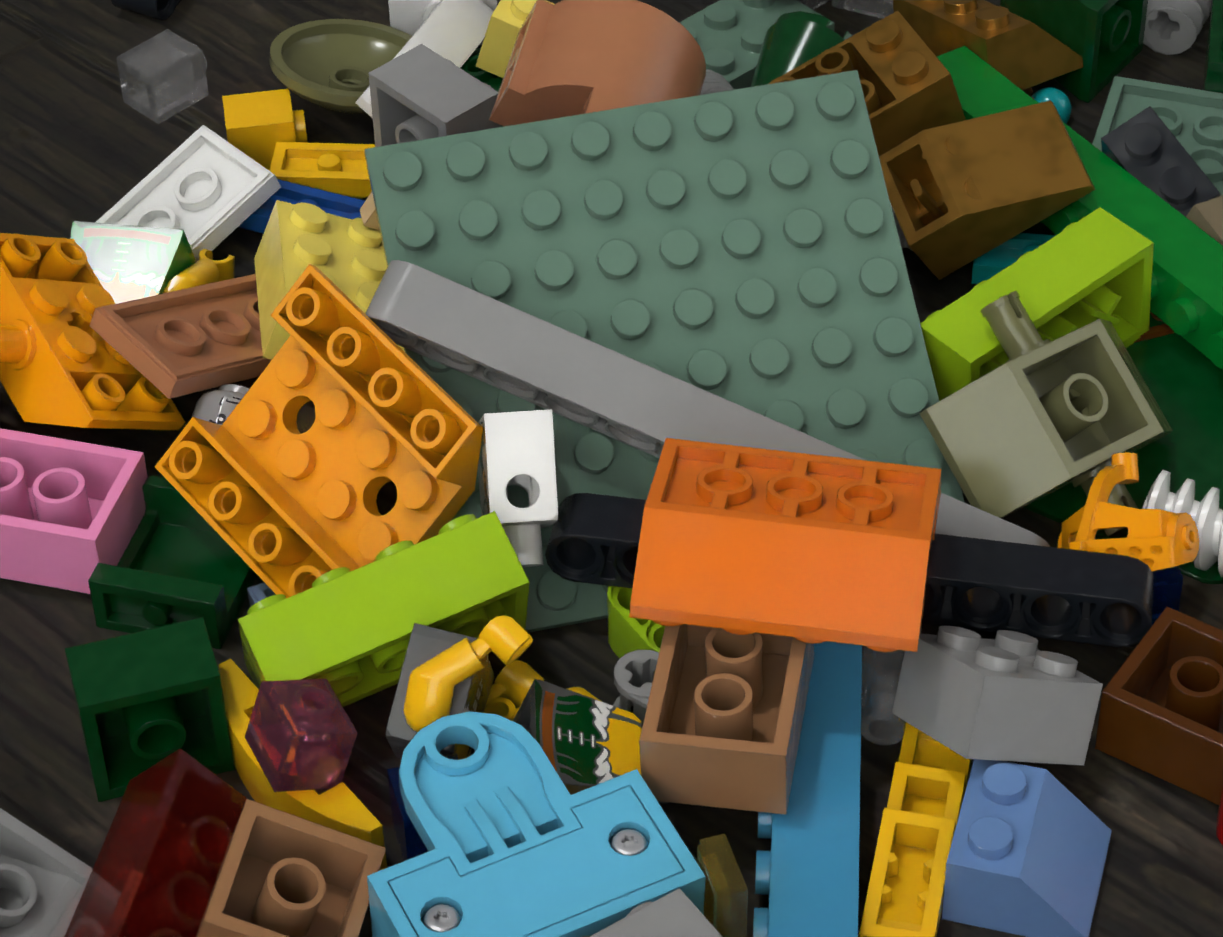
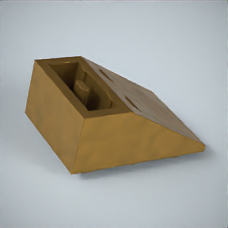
M898 10L768 83L773 84L858 70L878 155L886 153L922 130L966 120L950 72Z
M1052 101L925 129L879 156L890 203L907 243L938 280L1095 190Z

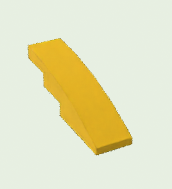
M907 722L899 760L895 763L887 808L883 810L859 937H936L943 910L946 862L965 795L972 759L962 757Z

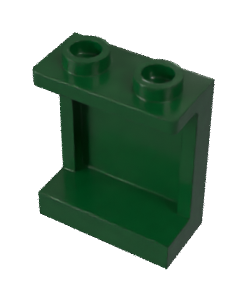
M148 476L142 486L146 507L145 514L117 566L98 563L88 580L96 626L134 633L203 617L212 648L221 650L248 595L247 588L252 587L257 574L165 478Z

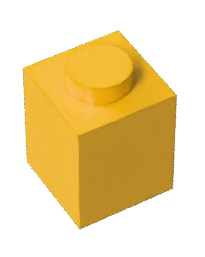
M288 88L222 96L227 141L266 169H270L276 142H307L304 110L292 111L290 90Z

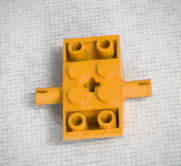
M0 233V382L23 421L80 428L179 430L185 421L172 399H168L89 326L95 308L112 305L115 302L109 292L103 288L87 261L86 253L75 240L17 233Z

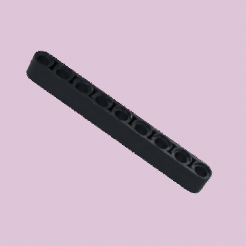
M575 493L566 497L559 505L558 521L553 525L545 557L548 566L563 579L574 582L633 588L646 500L592 493ZM935 534V539L931 542L922 624L955 626L989 632L1008 630L1039 638L1113 647H1129L1138 644L1152 627L1154 575L1148 565L1139 559L1129 556Z

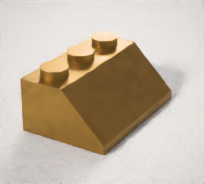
M893 0L894 12L897 10L935 56L965 45L1021 90L1083 67V58L1033 22L1009 12L1005 7L996 6L988 1Z

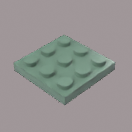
M1114 76L1092 145L1102 152V137L1151 106L1221 193L1220 196H1222L1223 93Z

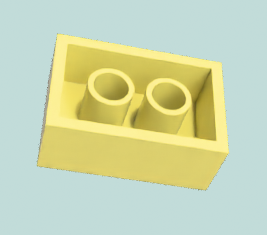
M276 200L254 257L263 358L272 360L290 337V334L271 314L309 264L316 266L351 301L366 313L387 269L380 230L364 226L362 218L348 219L325 213L321 208L310 203L291 204Z

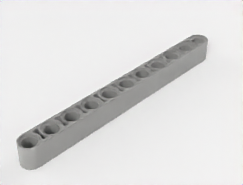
M392 260L389 263L365 313L399 346L544 409H552V412L657 458H660L665 439L673 438L865 460L406 261ZM941 493L935 534L1050 547L1043 538L1027 529Z

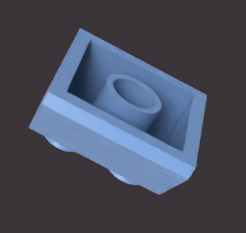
M974 759L946 862L942 919L1025 937H1089L1112 830L1047 769L1007 761Z

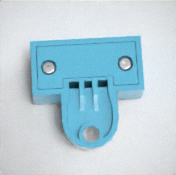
M471 711L439 718L419 730L404 749L399 769L400 792L406 813L428 852L367 876L372 937L591 936L625 918L638 905L650 901L654 902L678 888L685 893L704 915L706 876L637 769L571 795L540 744L522 725L498 714ZM453 744H465L475 750L474 754L460 760L448 759L440 754L442 749Z

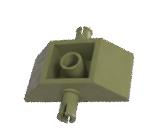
M1017 291L995 300L980 311L982 316L988 321L1009 360L920 413L970 505L1001 519L1071 483L1074 488L1081 486L1088 497L1090 487L1099 471L1106 466H1112L1111 455L1126 452L1133 453L1173 432L1110 321L1098 319L1054 341H1050V339L1043 341L1021 303ZM1116 484L1110 493L1107 503L1138 509L1125 484ZM1126 527L1105 529L1104 532L1109 537Z

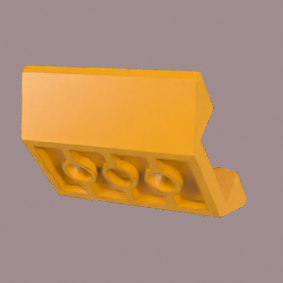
M311 264L307 266L271 314L290 334V337L225 422L219 425L192 417L155 465V468L262 581L276 595L283 594L286 598L312 588V583L326 572L341 567H347L350 571L374 562L376 556L382 550L395 543L412 541L415 545L439 535L440 528L453 519L475 491L483 427L324 273ZM312 401L315 406V421L308 431L301 434L297 428V414L305 403ZM392 481L397 489V500L391 511L381 515L376 503L377 494L383 485Z

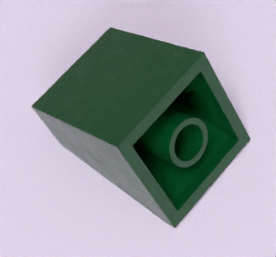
M1000 0V6L1007 8L1013 14L1033 22L1082 56V68L1055 79L1079 100L1089 103L1143 49L1148 0Z

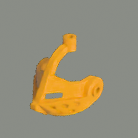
M1126 452L1111 455L1112 466H1106L1096 475L1090 487L1086 504L1062 522V532L1058 539L1057 548L1129 556L1144 562L1151 571L1193 562L1199 551L1198 529L1195 521L1188 513H1173L1161 509H1137L1107 503L1110 493L1116 484L1139 482L1137 453ZM1128 528V535L1125 538L1095 539L1098 530Z

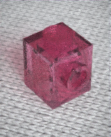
M326 678L262 681L245 738L274 792L330 789L341 783L358 732Z

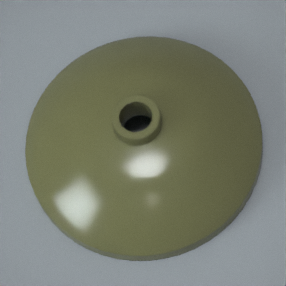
M353 19L309 21L284 30L273 40L270 47L269 63L274 75L286 88L297 96L327 110L345 114H367L355 102L369 86L368 73L391 61L412 36L393 27L369 21Z

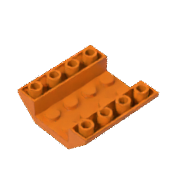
M666 438L644 506L629 617L652 620L663 626L688 624L721 628L736 635L763 633L794 637L801 642L811 644L829 641L862 645L878 652H893L897 650L917 652L923 618L931 542L935 539L940 506L942 469Z

